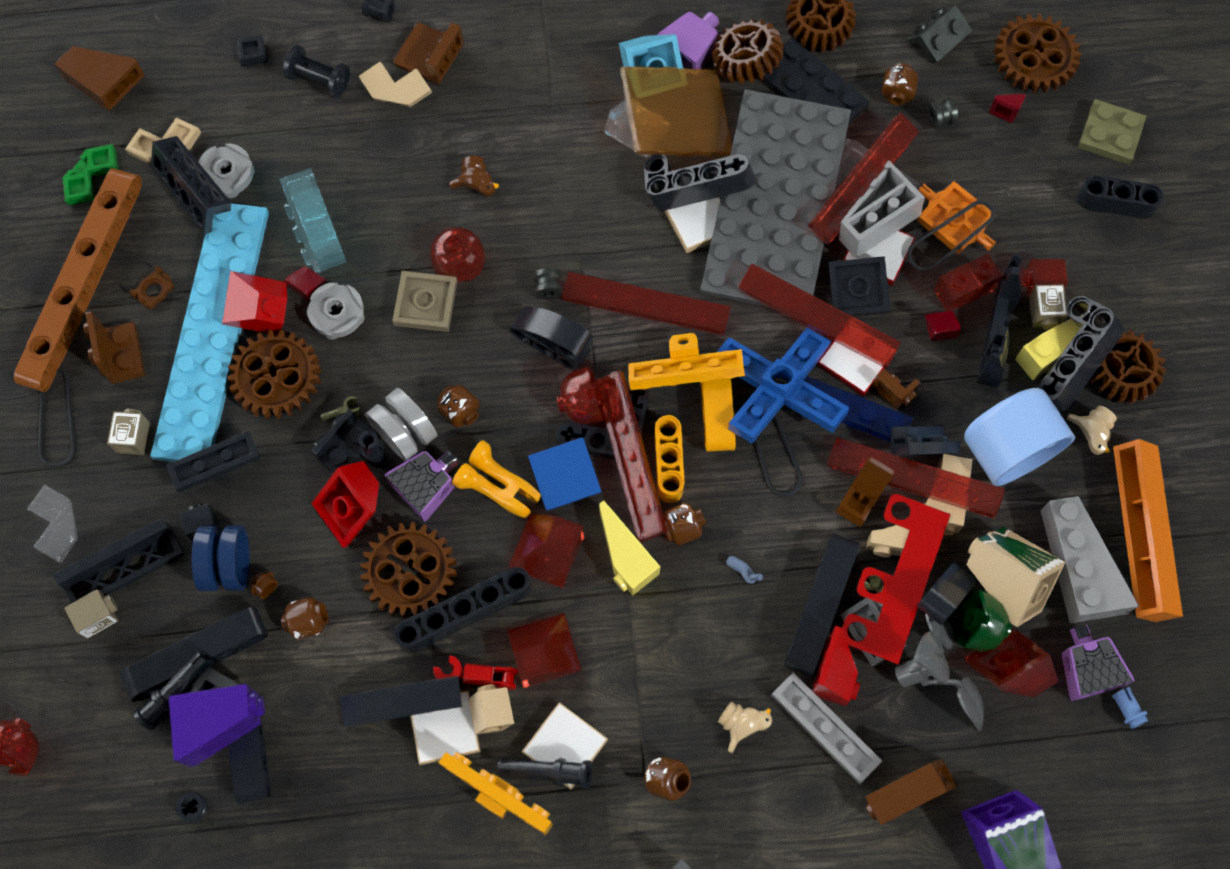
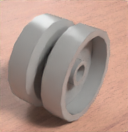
M397 387L385 397L389 410L382 405L376 404L365 415L385 443L406 462L418 453L417 445L413 438L418 443L427 445L438 435L418 405Z

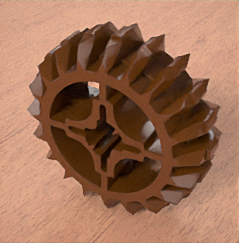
M791 0L786 10L787 16L785 19L788 35H793V39L797 42L801 41L803 47L810 46L812 52L816 48H820L823 53L827 47L834 51L836 45L842 47L845 40H849L852 31L855 29L856 11L853 10V2H848V0ZM808 9L810 10L809 12L806 13L805 16H802V17H801V14H802L803 12H805V11L808 10ZM840 20L839 25L834 28L831 27L836 21Z
M753 18L747 23L744 20L738 25L733 23L731 29L724 28L723 35H718L717 42L713 43L712 59L716 70L724 80L729 79L732 84L736 81H739L741 85L746 81H750L753 84L754 79L760 78L763 80L765 74L772 75V68H779V61L783 59L784 46L780 33L771 23L766 24L764 20L756 22Z
M1133 329L1128 330L1126 334L1123 332L1121 338L1093 374L1094 377L1090 380V384H1099L1100 387L1097 389V393L1106 391L1108 393L1107 400L1116 396L1118 404L1123 403L1125 399H1127L1129 404L1135 403L1137 399L1140 402L1144 401L1148 395H1153L1157 391V387L1162 384V376L1166 371L1162 365L1165 363L1166 358L1158 357L1161 353V348L1154 349L1152 347L1154 339L1147 342L1144 340V333L1139 334L1137 337L1134 335ZM1117 349L1126 350L1128 352H1120ZM1128 359V363L1126 364V366H1127L1128 368H1127V370L1123 373V371H1124V369H1125V366H1124L1123 364H1124V363L1126 362V360ZM1124 380H1130V381H1133V382L1138 381V382H1140V383L1131 384V383H1125V382H1123V381H1124Z

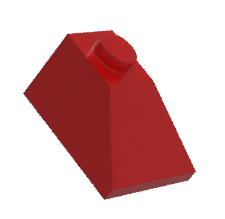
M230 271L222 325L264 333L272 330L274 335H278L284 325L287 304L286 282Z
M364 461L337 468L311 503L343 548L348 547L376 511L379 482Z
M835 626L828 637L812 692L819 698L846 706L850 699H856L860 683L856 682L858 671L841 627Z

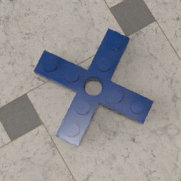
M806 328L782 359L777 358L773 363L729 337L717 352L742 349L745 376L739 378L757 389L729 422L728 429L748 442L753 443L781 407L786 405L833 433L848 414L849 407L804 381L805 377L829 348L831 341ZM782 378L787 380L789 383L777 384L773 381V379Z

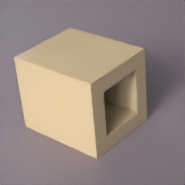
M495 685L482 686L477 689V693L468 699L475 735L503 731L514 724L507 688L496 689Z

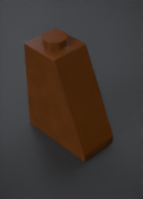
M72 46L66 53L62 54L55 63L63 79L107 111H110L145 76L138 61L134 58Z
M940 759L867 795L866 798L869 803L866 804V807L874 821L878 820L880 825L958 786L944 760Z

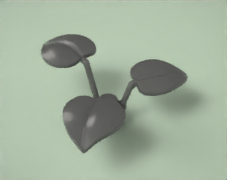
M925 613L930 631L926 632L922 637L914 659L896 664L895 673L897 679L903 687L920 682L923 686H956L962 708L976 726L977 731H981L984 708L978 688L968 677L962 678V682L959 679H949V666L945 659L942 644L946 649L952 648L954 644V631L951 621L948 617L940 626Z

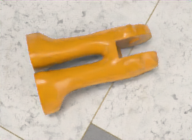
M484 440L477 444L470 455L469 464H463L452 481V485L459 489H474L489 497L507 511L522 518H526L531 511L514 498L515 494L518 492L534 503H538L541 494L531 484L499 465L492 458L491 446ZM474 468L496 479L505 488L501 489L492 484L481 474H478Z

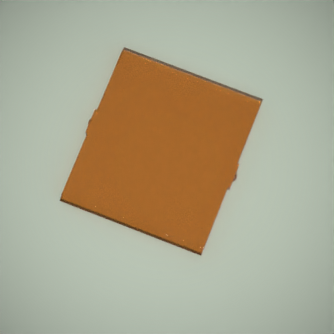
M678 67L620 68L635 153H660L677 156L731 155L732 141L718 72L716 70L678 69Z

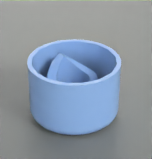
M1030 388L1010 396L980 415L968 426L964 439L993 486L997 487L1012 482L1048 462L1066 449L1074 441L1075 436L1046 392L1040 388Z

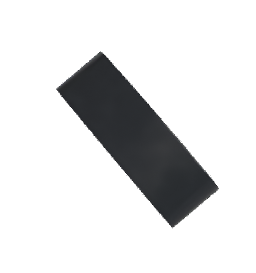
M525 306L509 329L517 339L572 371L579 369L593 348L592 334L586 328L560 314L543 308Z

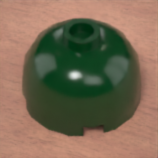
M981 590L970 591L958 610V613L963 614L961 626L955 622L956 642L959 646L973 651L983 652L995 649L1010 635L1012 624L1009 621V616L1003 604L988 592Z

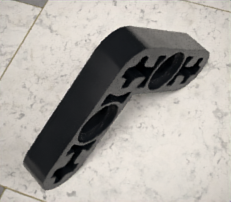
M629 383L625 386L615 430L566 422L557 429L558 445L567 443L562 435H567L568 431H573L574 437H577L572 438L571 441L582 438V433H586L585 444L589 455L618 461L633 460L639 449L649 401V388L639 389L640 394L643 396L638 397L636 408L632 406L633 396L630 394L634 393L635 390H630ZM626 415H636L639 423L634 427L626 426L623 423V418ZM625 434L630 435L629 446L633 448L628 449L627 453L621 452V447H619L624 444ZM600 435L605 439V445L601 448H593L589 444L590 438Z

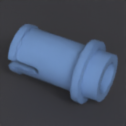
M1130 687L1112 695L1126 718L1124 723L1126 725L1129 724L1131 729L1148 721L1146 718L1148 713L1142 711Z

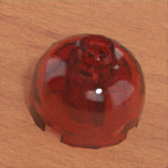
M452 227L443 230L435 237L431 245L430 261L437 275L457 277V281L467 280L468 282L481 273L485 265V250L481 240L474 232L463 227Z
M590 366L570 372L561 383V395L556 396L560 412L566 411L572 421L582 425L595 424L606 419L603 401L597 391L599 387Z
M14 718L13 721L0 720V765L12 767L8 772L9 774L27 776L38 757L39 741L35 733L30 730L31 725L20 718Z

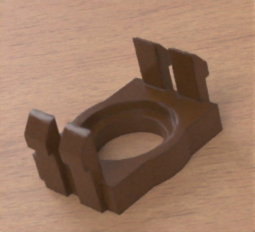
M158 266L154 267L155 270L143 279L135 290L131 289L130 294L151 310L164 300L167 294L175 287L170 279L171 277L167 273H162L163 270ZM151 284H159L161 286L160 294L155 297L148 296L146 289Z

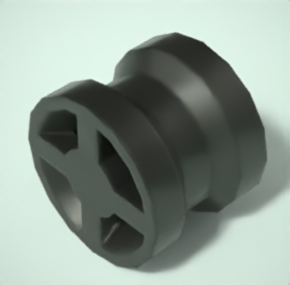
M946 98L942 103L932 102L928 104V119L934 129L941 128L946 123L949 125L957 123L958 112L952 98Z
M542 268L534 272L533 280L537 283L535 296L538 299L550 300L562 295V286L559 285L561 273L558 269Z

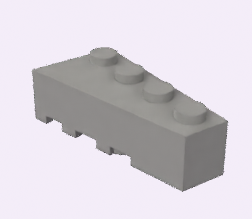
M1079 496L1049 501L1041 510V515L1052 555L1065 562L1058 580L1069 622L1076 623L1126 615L1136 609L1138 604Z

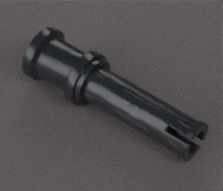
M199 650L163 688L155 689L151 693V698L142 707H137L134 710L133 715L137 722L146 729L154 730L158 725V720L166 712H170L169 696L183 694L214 664V660L210 659L211 656L204 650Z
M501 757L497 764V770H502V772L498 771L497 773L500 778L553 781V784L563 787L564 784L581 785V788L588 789L591 785L593 774L590 760H584L582 763L567 762L565 758H559L554 762Z

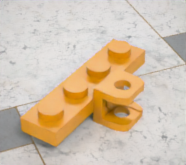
M694 333L673 335L670 338L669 349L671 358L628 364L630 390L745 376L742 349L699 355L698 340ZM683 341H687V342H688L687 344H683V345H682V344H679L680 342H683Z
M445 752L438 762L442 767L480 791L476 802L499 818L503 819L508 810L544 835L548 833L553 825L547 819L550 813L536 804L532 808L521 802L524 796L520 794L519 790L495 774L491 775L481 769L480 773H477L469 767L471 761L458 752L454 756Z

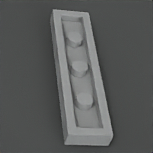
M794 673L772 693L771 696L859 784L882 762Z

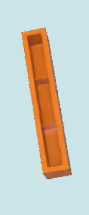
M1141 439L1113 446L1133 597L1138 604V607L1135 609L1136 618L1159 622L1183 617L1159 448L1157 445Z

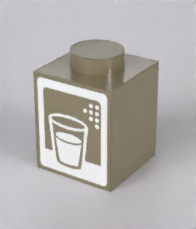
M1036 285L1029 296L1032 327H1042L1044 330H1050L1062 324L1068 316L1064 285Z
M125 409L124 412L113 411L107 444L115 453L144 455L150 422L138 410Z
M97 589L64 608L76 632L86 639L119 621L115 614L118 607L111 595L105 596Z

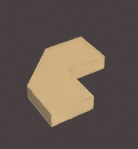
M381 62L359 75L372 98L377 101H386L411 107L432 93L417 68L397 82L393 81Z
M176 118L163 138L139 128L125 150L129 155L151 164L153 141L178 136L187 149L190 150L201 134V131L198 127Z

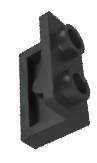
M956 5L948 8L944 6L937 8L930 14L932 18L928 22L925 21L913 29L914 34L908 39L910 45L919 43L931 63L938 62L972 31Z

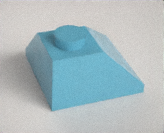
M676 34L643 36L619 43L624 70L636 100L687 87Z

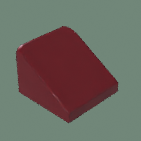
M996 95L988 113L1013 123L1026 95Z
M306 266L298 269L285 279L289 289L309 302L314 291L327 282L326 279Z
M953 311L925 314L930 341L958 338L961 327Z

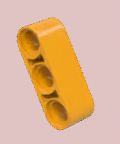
M725 378L701 382L706 452L733 451L736 446L735 433L728 429L729 422L734 417L731 379Z
M665 415L658 419L655 426L657 492L662 501L676 503L683 496L684 490L682 432L679 420L674 416ZM664 428H671L675 434L664 436L660 431ZM665 455H672L677 461L667 464L662 458ZM668 482H673L679 488L676 491L670 492L665 490L663 486Z

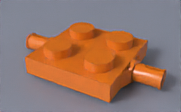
M955 181L937 194L926 184H923L918 191L929 204L916 221L930 231L971 203L977 201V199ZM978 204L933 233V235L952 250L990 218L991 211L983 204ZM984 228L955 253L959 255L969 244L975 241L989 251L996 241L984 233Z

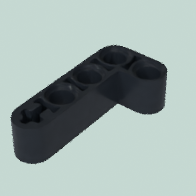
M660 153L651 155L644 163L645 188L655 208L660 211L750 189L756 181L748 158L742 154L674 171L666 156Z
M1084 296L1073 298L1067 306L1068 316L1080 330L1038 386V388L1046 392L1058 412H1063L1070 407L1124 332L1122 322L1109 308Z

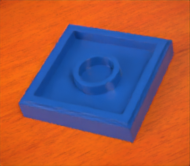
M583 437L528 456L546 511L602 493Z

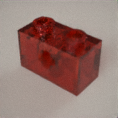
M987 253L940 276L934 292L946 311H953L994 291L1003 275Z

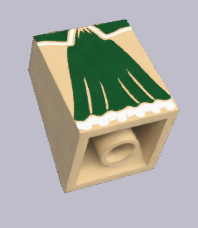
M1001 527L993 532H988L987 535L981 538H976L972 542L968 553L971 555L966 565L986 591L1003 604L1009 616V621L1018 627L1042 612L1065 562L1007 528Z

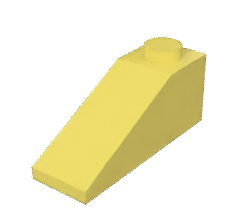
M1070 319L1044 332L1023 346L1015 360L1034 381L1052 368L1080 328Z
M602 501L599 504L600 515L615 574L613 580L623 592L628 590L633 596L660 574V566L608 504Z

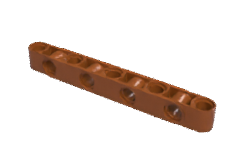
M115 168L110 169L28 339L26 348L14 372L15 384L41 392L47 391L51 386L57 369L60 367L140 193L142 180L139 175ZM72 299L70 303L64 305L66 301ZM49 348L45 354H42L43 350Z

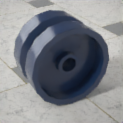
M242 525L226 526L221 533L216 526H199L195 532L192 547V571L198 591H217L221 584L226 591H244L247 586L250 570V547L245 527Z

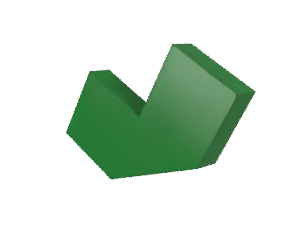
M113 144L86 149L79 157L80 161L72 170H68L62 177L65 202L68 206L94 201L95 194L92 177L107 174L112 168L118 169L116 148Z

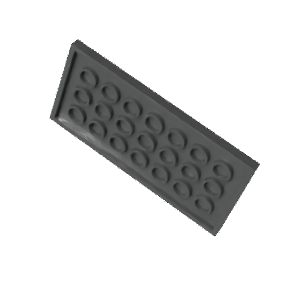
M751 90L744 91L730 156L736 154L745 155L755 174L756 181L748 190L721 197L702 281L701 294L809 315L851 110Z

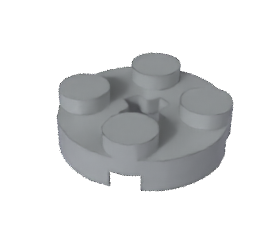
M225 144L226 147L220 148L214 146L201 156L199 163L228 198H234L250 184L255 169L248 153L240 146L234 144ZM231 166V171L228 174H222L220 170L222 167L227 168Z
M328 283L315 290L310 298L309 308L307 307L308 318L314 329L320 334L325 335L328 339L347 336L354 332L364 321V304L361 296L349 285ZM336 305V307H343L338 315H330L329 313L332 312L331 307Z

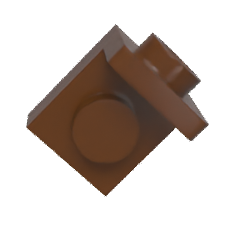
M884 369L876 376L872 388L896 410L903 403L908 406L918 396L916 390L920 382L915 379L904 388L897 376L889 374Z

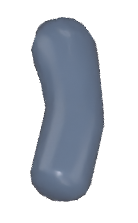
M734 556L728 557L726 561L727 566L739 572L747 583L753 584L756 580L761 581L763 579L762 574L755 575L744 561Z

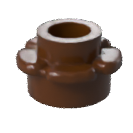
M272 572L256 574L250 582V593L258 596L260 599L268 598L278 586V581L273 578L274 574Z

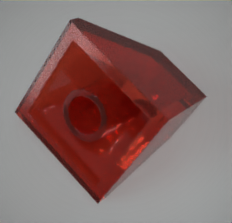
M530 514L508 568L521 567L527 571L530 577L563 589L584 538V526L557 516Z
M565 613L507 630L523 688L581 671Z
M1014 627L1011 629L1010 635L995 649L983 652L975 651L965 658L966 663L1003 692L1036 697L1059 682L1050 654Z

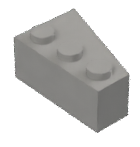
M888 161L881 174L872 181L867 192L858 199L841 221L839 240L855 258H858L921 216L925 197Z

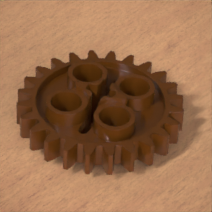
M1027 14L1025 21L1018 16L1015 23L1009 21L1007 27L1001 29L996 39L993 54L996 55L994 63L1000 64L997 71H1006L1004 80L1013 78L1012 86L1015 87L1021 83L1022 91H1025L1028 86L1032 87L1033 93H1036L1038 87H1041L1044 93H1047L1049 87L1056 91L1060 84L1065 86L1068 80L1073 78L1080 64L1079 59L1082 53L1078 52L1080 43H1074L1077 37L1076 34L1068 35L1070 27L1062 29L1060 27L1061 20L1055 24L1052 23V16H1049L1046 21L1042 20L1041 14H1038L1036 19Z
M269 330L267 338L258 333V341L254 342L248 338V348L244 346L238 347L242 353L241 356L232 355L233 360L237 364L228 365L230 372L233 373L227 376L230 384H233L229 389L232 394H236L234 398L237 403H242V407L246 412L252 408V413L256 417L261 411L265 419H269L271 413H274L277 419H280L282 411H286L290 417L292 416L291 408L295 407L302 411L300 404L302 401L311 403L308 393L317 394L313 384L321 383L319 376L316 375L322 372L320 366L317 365L319 359L316 354H313L312 346H306L307 343L304 338L297 341V337L293 332L288 338L284 330L279 332L278 337L274 335L272 330ZM289 354L287 359L278 361L281 355ZM262 364L259 370L251 371L254 365ZM299 378L294 385H287L290 379ZM272 388L269 394L260 395L263 389Z
M412 522L409 530H406L403 523H400L399 531L397 532L389 526L388 536L385 537L383 534L378 533L377 535L380 540L378 544L369 542L373 552H363L364 557L369 562L360 564L361 569L368 573L361 575L360 579L362 582H370L363 589L366 593L373 592L369 598L372 603L380 600L378 607L381 611L389 606L391 616H394L397 610H400L402 618H406L408 611H412L416 615L419 613V609L423 608L426 610L431 603L434 605L439 604L437 599L439 596L448 599L449 596L444 589L445 587L454 588L455 585L449 577L457 576L456 570L449 567L456 565L457 561L455 558L449 557L454 553L452 547L444 548L447 544L446 538L443 537L437 540L439 534L436 529L428 534L426 524L420 530H417L415 522ZM404 545L413 546L411 553L408 555H400L399 550ZM389 555L394 556L407 568L413 566L416 574L429 580L430 584H424L411 572L407 571L404 573L399 564L387 559ZM427 561L437 562L435 569L430 572L422 570L423 564ZM385 569H395V574L392 578L388 580L381 578V574ZM409 585H419V590L415 595H405V589Z

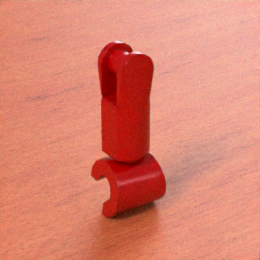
M451 655L449 656V666L453 670L451 674L446 675L440 667L433 666L435 680L459 676V682L463 679V684L495 685L496 688L516 689V685L513 684L514 675L518 674V669L470 663H466L465 667H461L459 660ZM494 673L502 674L501 682L493 681Z

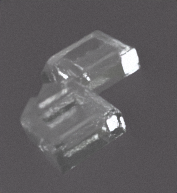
M44 484L27 508L50 522L34 545V548L61 563L78 539L72 502L69 498Z

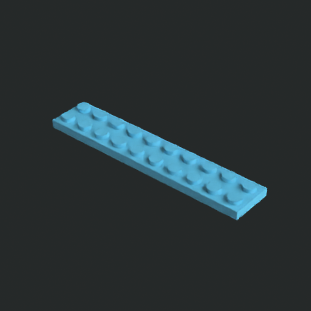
M231 204V211L213 215L212 232L205 234L150 455L153 460L174 462L215 445L229 386L227 376L231 375L228 365H234L232 355H236L242 328L222 325L230 271L255 275L269 216L267 208Z

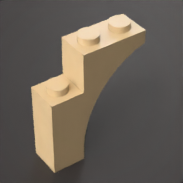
M943 454L938 462L935 483L925 505L951 514L944 535L958 533L964 526L973 459ZM898 525L874 530L868 537L866 550L873 551L874 555L880 557L901 556L910 530Z

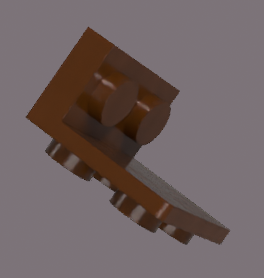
M451 22L446 31L440 32L422 23H417L393 60L394 65L408 72H412L417 68L424 79L439 85L464 45L461 26Z
M92 311L86 312L87 323H84L83 326L86 337L91 341L92 347L88 349V355L91 364L98 367L102 376L105 375L112 384L146 376L135 323L130 322L105 328Z

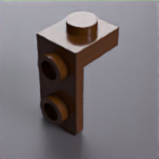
M869 457L835 512L861 527L895 472L874 458Z

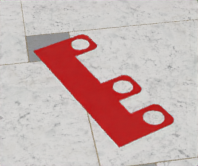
M893 494L889 498L884 512L885 520L910 531L894 576L872 567H867L863 570L857 586L858 594L881 603L883 606L877 623L855 614H849L846 617L842 630L848 645L893 663H899L918 609L917 605L921 601L951 514L899 494ZM896 502H904L910 507V515L907 519L898 520L892 515L891 508ZM871 575L879 576L884 582L883 590L878 594L869 593L864 585L867 577ZM860 622L866 627L867 635L862 641H853L848 636L847 629L851 623Z

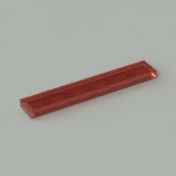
M902 113L894 117L807 225L826 245L831 243L840 232L841 221L858 199L867 192L872 181L881 174L886 163L890 161L894 164L919 133V130Z
M752 263L738 286V290L886 369L901 344L896 339Z
M568 272L562 294L563 301L725 335L731 306Z
M618 370L596 380L595 384L638 541L644 542L668 531L624 372Z
M840 438L836 439L827 460L828 467L858 476L868 458L872 457L895 472L887 485L994 519L1005 495L1004 488Z

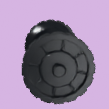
M294 45L285 58L283 75L290 80H294L298 75L304 76L328 86V94L333 98H339L348 85L350 67L340 63L334 69L306 57L304 47Z

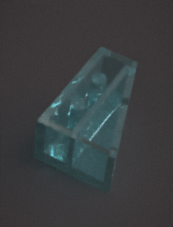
M311 168L279 179L288 203L284 204L289 220L294 218L296 226L292 227L297 242L303 241L305 246L301 253L306 266L312 264L315 273L346 263Z

